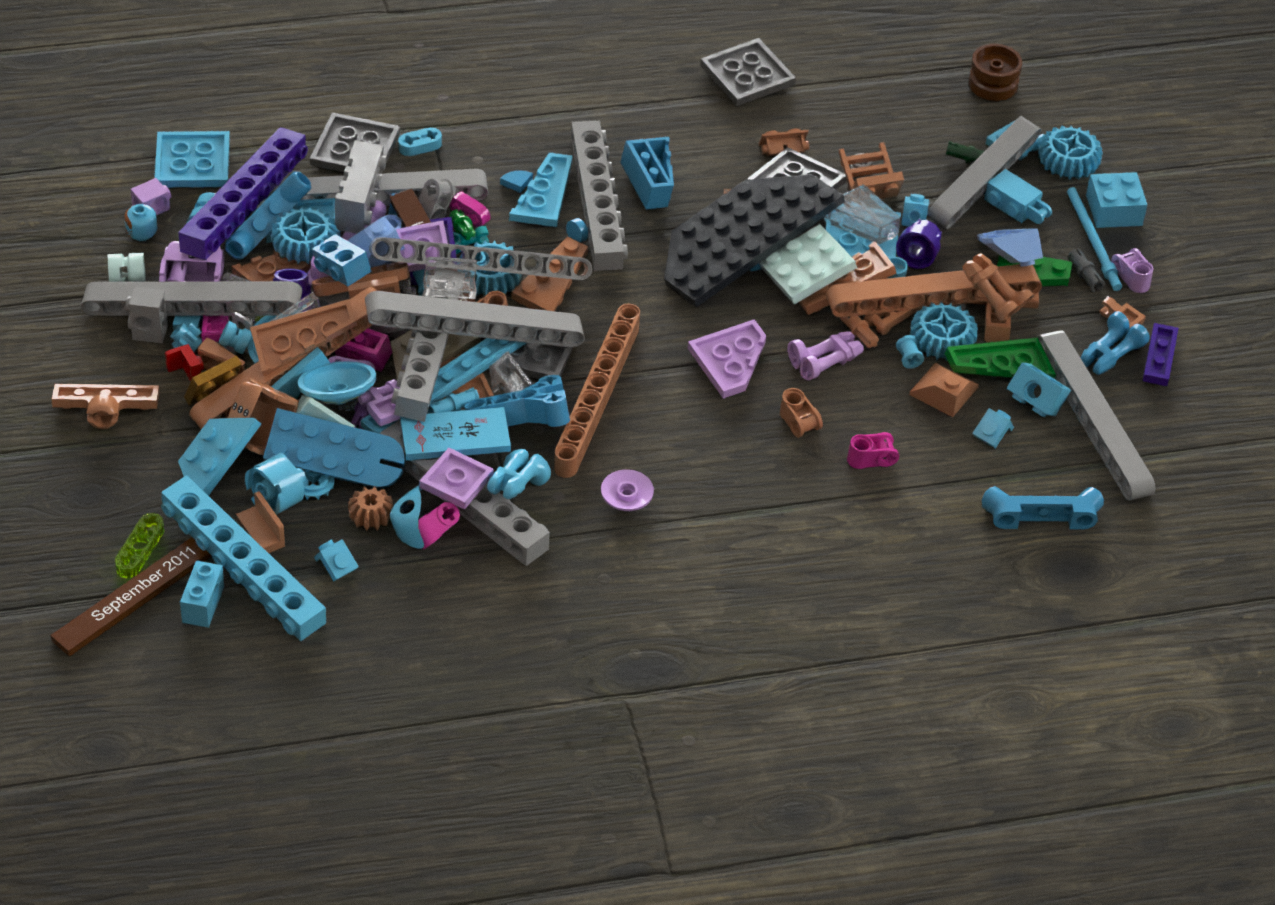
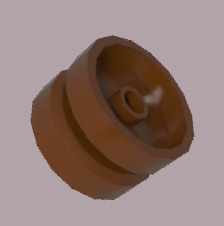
M986 44L977 48L972 56L968 85L971 91L978 97L992 101L1007 100L1014 96L1018 90L1019 76L1022 69L1020 54L1013 48L1003 44Z

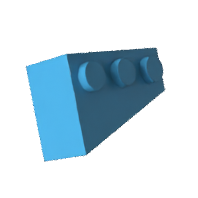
M669 137L628 140L625 142L620 163L646 209L663 208L669 205L674 187L673 171L670 165Z

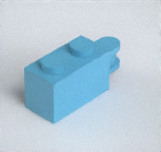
M1006 169L987 183L984 200L1020 223L1030 219L1036 224H1041L1044 221V217L1048 218L1052 215L1051 207L1041 201L1043 192Z

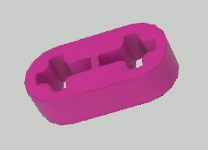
M464 192L455 194L449 204L452 211L458 209V211L462 210L465 216L471 219L474 227L478 228L490 221L491 217L488 209Z

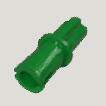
M453 210L449 217L452 218L454 230L461 234L465 240L475 237L476 232L472 227L471 219L465 216L462 210Z

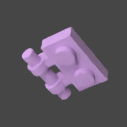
M395 379L387 381L384 386L379 388L371 387L367 392L358 397L361 405L367 403V411L379 426L400 419V416L394 415L396 404L391 403L394 389H400V387L396 386L397 381Z

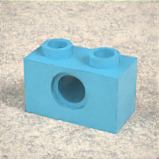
M1023 362L1007 387L1008 390L1013 392L1012 397L1023 404L1027 401L1034 406L1032 410L1043 417H1046V415L1056 416L1071 392V389L1032 364ZM1039 385L1041 387V394L1036 398L1034 389Z
M201 561L195 562L180 600L182 623L209 628L224 589L223 565Z

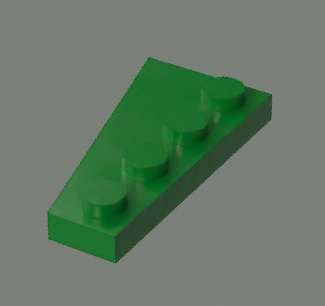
M1038 338L950 346L945 351L953 372L1013 378L1023 362L1032 364L1053 379L1056 376Z

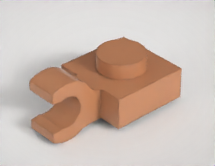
M1111 297L1106 298L1102 302L1104 307L1099 311L1106 318H1109L1116 311L1122 312L1129 320V329L1134 324L1142 325L1146 318L1145 315L1126 303L1121 306Z

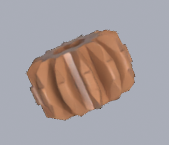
M374 486L372 490L364 487L362 492L355 491L353 497L350 498L348 508L351 521H355L356 527L364 526L367 531L370 527L378 530L380 525L387 526L393 501L391 496L387 495L385 489L377 491Z

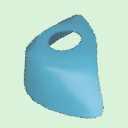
M420 485L401 497L390 511V520L397 537L403 543L418 549L424 547V542L418 529V518L421 509L420 491L422 490ZM410 500L413 501L415 504L413 510L408 514H401V509Z

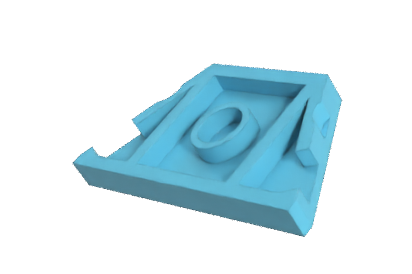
M255 418L209 419L178 460L183 476L187 475L209 496L261 426V423Z

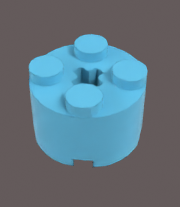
M283 453L274 455L259 463L245 474L247 490L251 488L253 494L260 491L275 514H279L303 500V483L306 481L305 474L300 468H296ZM252 497L251 500L255 505V498Z

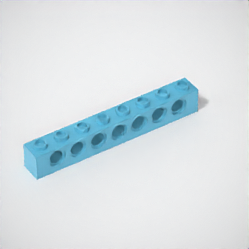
M187 475L161 492V508L164 514L178 522L180 529L185 534H190L201 550H207L212 555L216 564L223 565L230 573L234 582L237 584L241 583L253 600H258L263 604L267 613L272 618L276 617L288 634H294L302 641L326 624V607Z

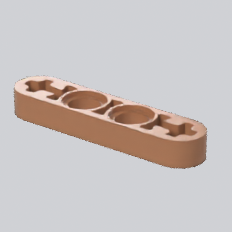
M396 262L371 267L369 274L353 284L391 276H397L398 281L405 280L410 277L408 263ZM330 276L312 281L313 293L318 297L348 292L346 285L335 281Z

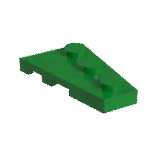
M999 255L997 266L1020 264L1010 263ZM1043 256V258L1035 259L1033 267L1042 286H1067L1073 262Z

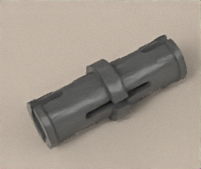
M1077 248V251L1073 249L1067 258L1070 262H1073L1072 265L1076 268L1079 278H1083L1092 292H1095V289L1100 291L1104 287L1105 282L1096 272L1095 265L1087 260L1081 249Z

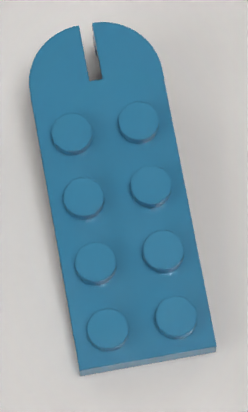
M279 408L276 410L263 459L267 460L274 455L283 453L296 468L369 487L375 486L376 488L389 487L403 475L402 469L380 464L381 460L398 463L399 467L405 468L403 449L390 436Z

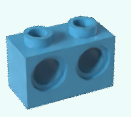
M336 234L312 248L315 258L314 265L317 270L324 272L335 281H339L346 286H350L371 272L366 251Z

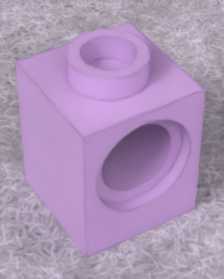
M157 178L131 189L132 206L137 204L148 205L154 209L156 215L170 210L169 199L171 198V193L168 187L162 185Z

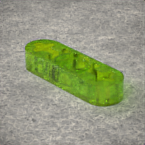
M147 513L143 515L115 558L116 572L119 576L132 578L144 566L164 533L163 518L159 514ZM137 542H145L147 544L141 549L133 547Z

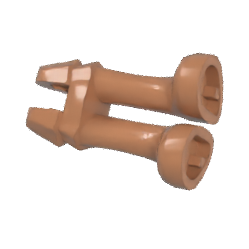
M981 253L974 256L973 261L969 260L963 265V270L968 280L972 281L974 288L978 287L984 293L1001 322H1004L1012 314L1019 311L1034 296L1029 289L1019 292L1012 289L999 272L998 266Z

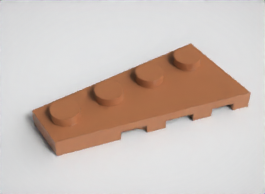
M876 241L868 245L869 250L861 254L858 252L852 256L857 265L856 269L799 301L808 315L820 311L829 305L826 292L833 285L887 279L896 274L895 266Z
M350 299L250 327L263 376L357 326Z

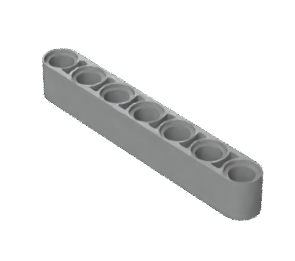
M1020 116L932 204L927 216L944 228L949 229L986 192L987 183L1004 169L1008 170L1036 141L1040 135L1041 128Z

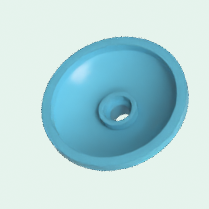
M343 361L327 363L303 373L298 379V387L302 394L316 401L340 405L354 400L367 392L376 382V372L371 366L360 362Z

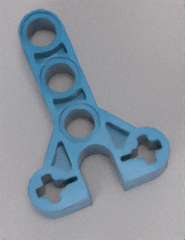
M547 375L523 390L471 400L464 405L465 410L504 407L507 426L530 422L558 427L570 422L566 395L559 375Z

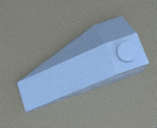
M1038 229L996 230L977 235L979 241L1010 263H1020L1021 267L1035 264V259L1043 258Z

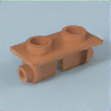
M795 128L787 132L768 131L762 134L759 141L762 154L767 156L778 155L784 150L783 146H787L799 153H804L805 150H809V142L805 141L808 130Z

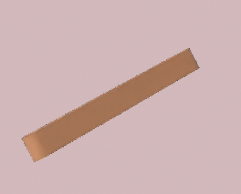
M1020 264L998 266V270L1005 281L1015 291L1019 292L1029 289L1035 295L1041 290L1042 284L1033 265L1023 267ZM964 270L836 284L831 286L826 292L830 308L836 317L921 309L923 306L929 307L931 302L935 305H939L940 302L944 305H949L950 303L956 305L988 301L978 287H973L972 281L968 280Z
M368 287L350 299L357 326L318 346L326 357L372 326L367 318L365 297L370 292L377 291L374 287ZM313 350L263 376L260 362L258 361L196 403L190 410V417L200 429L204 427L209 419L227 418L243 382H249L250 379H254L272 386Z
M627 303L618 308L570 415V422L566 424L555 448L554 471L560 477L569 478L577 473L637 337L640 309L634 304Z

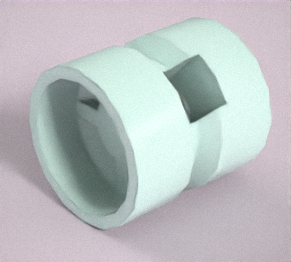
M129 253L128 257H124L123 254H108L109 282H146L144 253ZM127 266L128 273L121 272V267Z

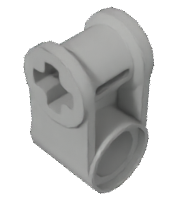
M429 179L425 182L418 200L429 219L445 217L449 204L456 192L455 185L449 179L441 181Z

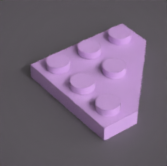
M751 320L688 341V350L722 398H726L746 391L765 345L766 335L757 322Z

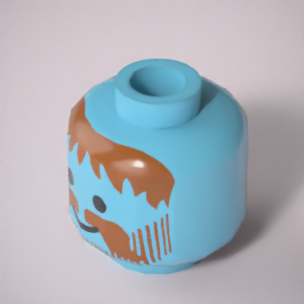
M137 204L126 210L124 219L126 233L129 237L138 241H145L155 235L157 219L156 212L152 207Z

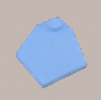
M384 216L347 240L366 251L370 268L380 266L386 262L385 260L376 259L371 255L369 246L373 239L377 237L400 239L396 229ZM384 241L377 243L375 251L379 256H383L387 253L388 246Z

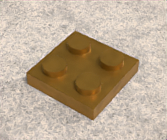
M235 356L193 377L184 396L188 405L190 406L201 401L238 376V371L242 365L238 357Z

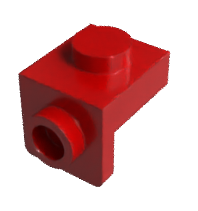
M189 344L165 352L168 372L183 368L191 381L193 377L201 374V371L204 370L201 357L194 354Z

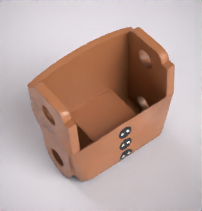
M250 379L249 382H243L240 386L227 418L257 419L261 426L245 448L264 455L277 408L296 413L299 401L263 382Z

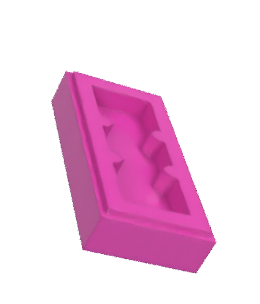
M203 316L202 343L206 338L219 342L220 336L230 320V316Z

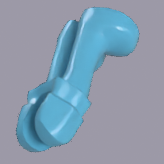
M517 449L506 456L503 464L504 467H498L489 478L487 489L495 495L502 490L504 491L503 497L511 499L522 493L528 481L536 486L545 484L550 479L551 469L541 455L534 454L529 460L528 451Z

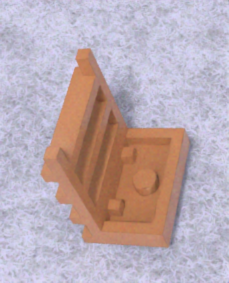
M884 142L879 143L880 152L846 157L844 148L839 149L840 164L843 166L844 174H846L847 187L852 195V203L898 196L904 182L902 172L893 173ZM878 160L884 161V164L853 169L849 167L852 164ZM887 172V174L856 178L853 181V177Z

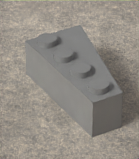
M354 141L348 166H346L344 171V178L339 185L340 191L335 197L334 225L337 226L338 230L358 233L366 225L369 226L371 224L372 211H370V208L376 205L377 193L375 189H380L382 182L380 170H385L387 156H383V145Z

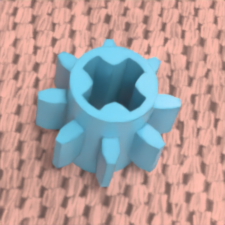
M192 322L188 326L181 323L170 336L174 340L171 345H173V348L189 344L194 352L202 342V338L199 337L201 334L200 329Z

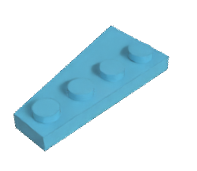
M549 153L537 170L536 177L528 184L525 194L520 196L517 206L510 211L509 221L557 227L573 156Z

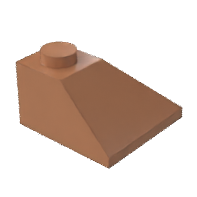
M935 362L913 387L909 395L954 417L978 389L979 384Z

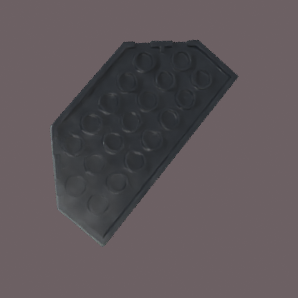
M814 175L744 180L672 230L664 276L666 286L693 306L698 307L845 203L844 195Z

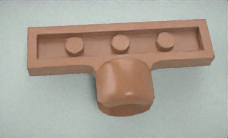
M55 384L52 395V407L64 409L87 408V421L97 429H108L117 422L121 409H157L159 385Z

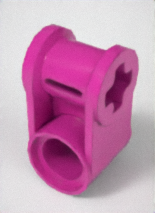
M888 432L855 435L850 441L847 455L848 464L856 469L879 466L888 467L895 464L899 460V453L894 449L893 436Z
M450 502L442 503L418 520V529L424 542L423 550L457 523L460 513L456 505Z

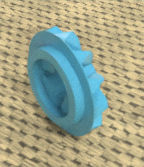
M302 470L306 477L303 485L304 495L307 500L310 497H316L319 500L321 495L328 496L329 491L334 489L333 477ZM309 481H311V482H313V483H315L316 481H318V485L316 486L315 484H311V485L309 486Z

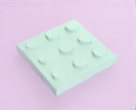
M821 224L791 240L759 263L762 270L793 304L798 303L857 268L855 260Z

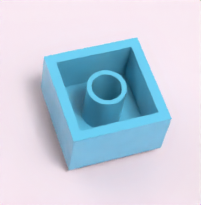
M1137 172L1090 174L1086 197L1096 228L1143 226L1147 202Z

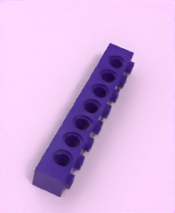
M280 127L178 232L180 252L203 260H207L213 252H216L219 246L231 236L232 232L239 225L243 224L248 215L255 211L257 206L269 196L270 192L282 182L283 178L293 171L300 160L305 158L308 150L305 135Z

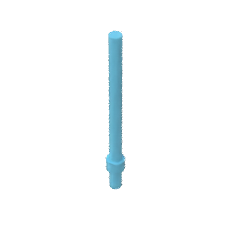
M1071 187L1067 190V194L1102 265L1101 271L1105 279L1109 280L1113 290L1119 291L1122 288V284L1117 276L1118 270L1115 264L1110 261L1076 188Z

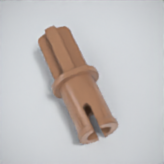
M859 316L841 317V321L847 325L855 338H859L867 348L878 345L879 338L869 328L867 321L861 320Z

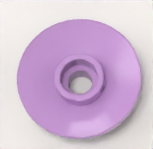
M618 470L609 474L603 480L601 494L604 501L611 507L622 511H635L650 503L653 498L654 487L650 479L638 471Z

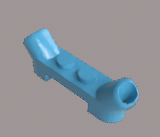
M293 172L225 241L224 247L229 256L237 260L247 256L272 230L276 218L282 217L283 212L289 213L291 208L311 190V182L304 174Z
M994 486L990 487L982 497V508L993 515L994 525L1002 529H1018L1019 521H1068L1070 529H1088L1096 525L1098 521L1096 512L1104 505L1102 493L1093 487L1086 488L1078 496H1009Z

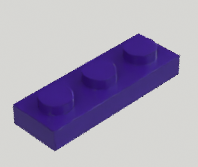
M1154 323L1142 381L1163 386L1168 385L1178 334L1177 327Z

